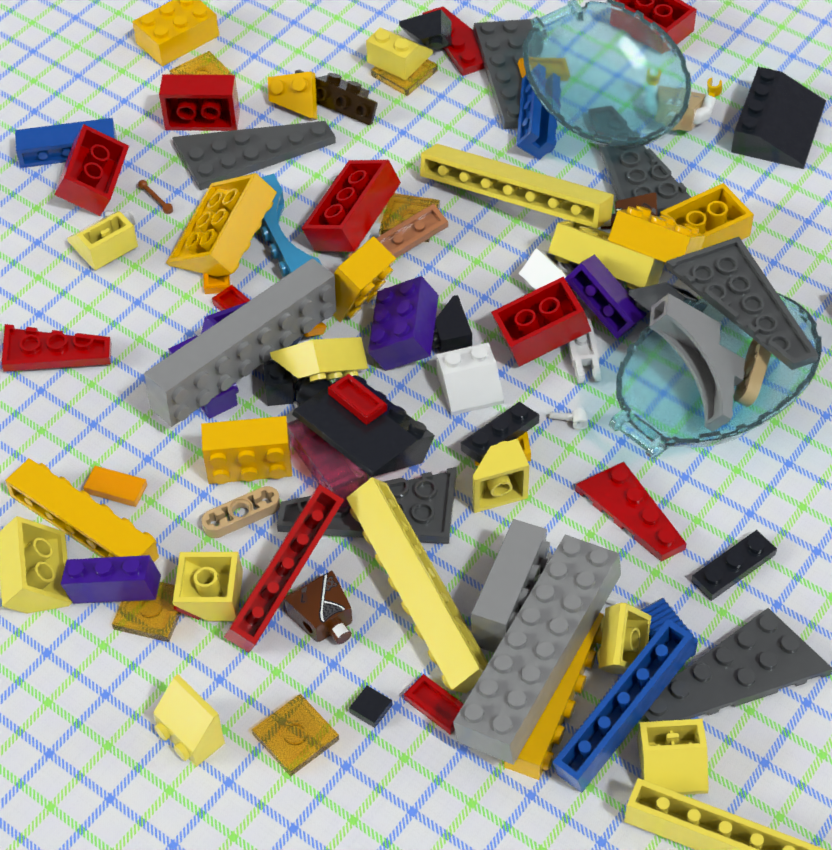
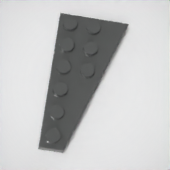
M541 18L474 23L473 31L504 129L518 128L522 85L518 61L520 58L537 57Z
M612 107L588 110L587 118L617 200L656 192L657 216H659L661 211L691 198L682 182L678 183L671 176L672 172L650 148L647 149L642 144V139L628 129V124Z
M326 121L172 137L175 148L200 191L209 188L211 183L241 177L336 143L335 135Z
M740 237L666 261L667 270L791 370L817 362L819 354Z
M457 467L448 468L447 472L432 475V472L423 473L421 477L409 480L398 478L383 481L389 486L420 542L449 544ZM344 489L333 491L336 495L343 498L344 501L323 535L364 538L362 534L364 530L360 522L356 521L351 515V506L346 499L354 491L345 492ZM311 496L282 501L280 503L277 521L278 532L290 531Z
M767 608L676 675L641 719L643 722L686 720L706 713L709 716L718 713L719 709L731 705L736 707L778 693L779 689L794 684L795 686L805 684L807 680L821 676V678L832 674V667L776 614Z

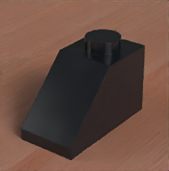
M441 9L399 21V26L412 39L427 48L440 50L443 47L451 46V20Z
M458 295L452 296L435 320L432 345L433 348H438L440 353L472 346V332Z
M275 360L264 362L267 405L293 404L295 402L293 374Z

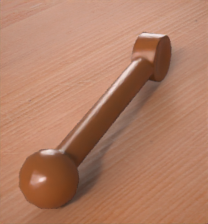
M146 180L138 182V187L146 190L163 207L165 214L173 212L172 204L165 203L147 186Z

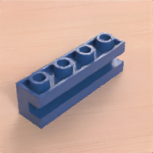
M536 65L522 78L516 146L540 160L547 153H551L556 146L560 78L551 74L544 81V69Z
M113 118L15 130L16 153L20 168L66 162L73 142L83 124L117 140Z

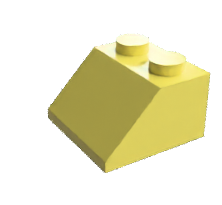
M379 28L366 40L367 63L404 80H407L433 54L432 49L383 28Z
M518 439L502 441L490 446L472 476V509L474 513L528 499L529 463Z
M180 552L173 605L206 621H234L239 611L243 577L239 553Z
M618 603L605 608V617L601 621L602 642L597 652L599 669L611 674H624L648 644L651 615L627 603Z
M177 674L170 682L153 712L156 721L154 728L164 741L169 739L175 745L176 753L184 761L189 759L197 767L225 744L219 714Z

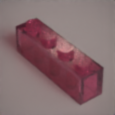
M298 419L287 423L291 446L318 484L344 499L340 508L349 505L346 498L368 481L367 474L362 469H358L353 462Z

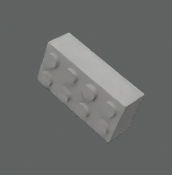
M516 519L512 520L471 613V633L480 648L495 653L535 586L539 575L542 574L548 564L549 558L546 557L550 548V542L546 541L547 529Z

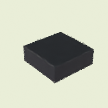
M367 685L349 707V711L352 715L375 728L392 707V700Z

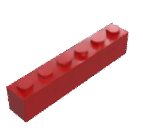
M321 484L318 485L227 630L224 638L248 653L253 649L343 503V498Z

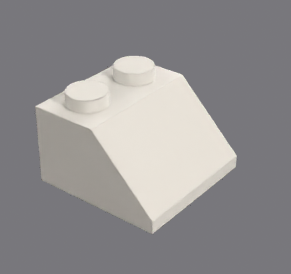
M536 248L519 274L526 280L525 285L534 291L563 276L566 278L576 267L572 263L559 262L555 260L556 255ZM570 286L577 300H580V296Z
M489 342L436 354L437 377L451 416L504 404L497 363Z

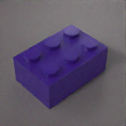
M422 276L377 291L368 353L385 371L431 357L439 295Z

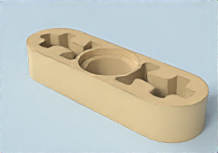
M754 339L750 343L745 358L744 379L736 386L734 400L745 407L751 406L757 399L771 353Z
M264 486L207 511L202 516L204 533L210 538H220L276 513L280 508L278 491L273 487ZM265 498H267L269 501H272V502L267 503L266 501H262V500L265 499ZM243 507L249 510L248 514L242 517L233 514L238 508ZM229 514L230 521H228L225 515ZM216 521L217 523H220V525L215 526L214 524H211V522Z

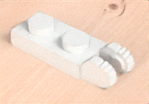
M590 317L587 320L591 332L567 343L572 367H575V376L578 384L584 383L585 372L583 366L591 365L594 382L601 381L600 356Z

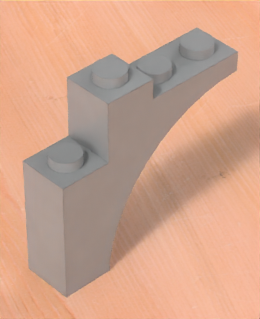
M668 293L651 307L649 328L662 336L677 351L689 368L702 398L705 417L704 427L714 432L732 419L734 386L739 385L744 379L745 359L719 344L721 340L720 322Z

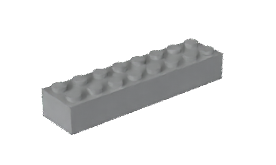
M312 258L146 371L144 375L150 409L170 427H173L178 422L185 420L201 406L208 404L219 393L228 390L239 379L249 375L256 367L271 359L270 352L289 347L303 334L309 333L320 322L330 318L336 312L335 275Z
M566 534L564 535L453 721L457 742L514 765L621 576L619 553Z

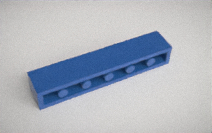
M670 619L665 621L554 759L553 765L559 777L581 793L585 790L693 654L695 643L691 633Z

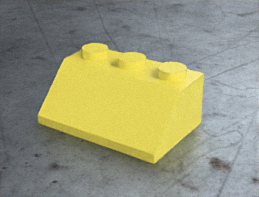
M361 337L313 339L270 352L271 358L298 379L309 378L310 382L324 379L327 381L344 377L348 373L351 376H359L358 371L368 369Z
M16 516L0 531L2 607L28 614L68 607L72 604L71 599L61 586L66 560L68 559L64 531Z

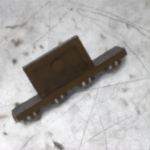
M296 70V71H295V73H303V72H304V71H302V70ZM328 73V75L321 77L315 76L317 104L367 125L373 124L378 103L368 98L369 90L362 88V85L358 82L342 80V76L335 73Z

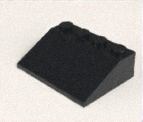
M758 67L734 131L731 152L804 169L826 100L781 71Z
M353 375L356 380L387 404V411L369 424L363 423L328 394V387L293 410L292 415L370 477L423 463L435 437L434 434L426 429L423 423L415 421L406 414L402 407L394 405L386 399L385 394L374 390L367 384L364 378Z

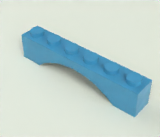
M274 173L261 177L277 192L273 199L272 207L265 213L261 221V233L264 241L270 242L269 247L272 257L279 260L278 266L282 276H287L312 258L321 264L318 258L301 251L286 238L279 225L281 214L285 208L283 190Z

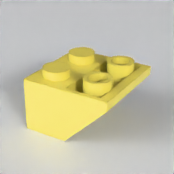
M120 211L100 219L67 238L68 242L94 270L138 247L134 225Z
M703 719L639 722L637 746L642 779L682 795L707 794L709 792L708 756Z

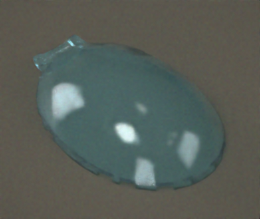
M570 0L568 5L543 17L531 19L533 29L529 31L523 45L524 67L527 78L544 108L559 123L578 137L603 147L630 149L650 144L662 138L684 116L691 96V77L686 67V60L672 38L655 22L650 23L644 19V14L637 10L634 13L625 9V4L613 0H607V3L589 1L585 3L584 7H581L576 0Z
M777 293L819 354L817 362L791 370L771 354L761 389L755 402L751 406L745 407L736 402L733 395L732 419L714 432L704 427L705 417L702 398L689 368L677 351L662 336L649 328L648 325L640 332V338L634 344H630L623 362H620L616 378V397L621 411L612 417L609 427L614 431H621L646 450V455L651 459L658 457L669 447H708L738 439L767 423L792 404L807 388L817 371L822 353L821 336H818L816 330L817 323L799 303ZM703 298L693 302L690 299L683 301L720 322L721 340L719 344L744 359L746 358L750 343L753 340L752 337Z

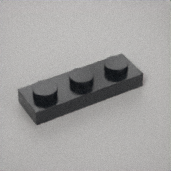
M518 402L461 442V451L478 463H481L490 446L502 441L517 439L539 423V414L523 403Z
M755 530L693 574L691 582L712 601L774 557L777 548L758 530Z

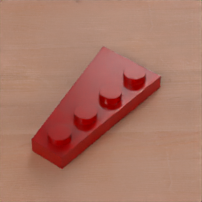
M444 6L422 13L423 15L441 9L451 20V46L443 47V49L462 76L485 69L473 29Z
M5 324L1 365L3 372L111 364L112 343L110 337L82 333H76L74 336L65 335L63 331L52 330L51 333L39 332L37 328L26 327L23 330L15 329L14 325Z
M625 462L619 463L576 484L575 491L582 497L585 495L593 501L594 507L600 512L605 511L614 519V523L621 529L625 528L633 534L634 540L661 562L686 550L687 543Z

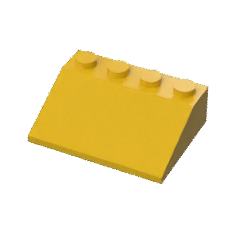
M257 173L211 183L166 263L172 267L216 277L234 273L239 267V261L243 253L250 247V241L254 233L261 227V221L265 213L272 207L273 199L277 192Z

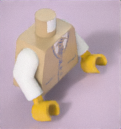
M652 68L649 69L647 82L650 86L647 90L646 108L653 117L657 118L658 126L667 127L672 131H692L697 124L710 119L717 100L715 96L722 93L721 80L719 85L712 86V78L708 79V95L666 87L659 88L658 85L661 84L663 76L662 69H660L659 76L657 77L651 74Z

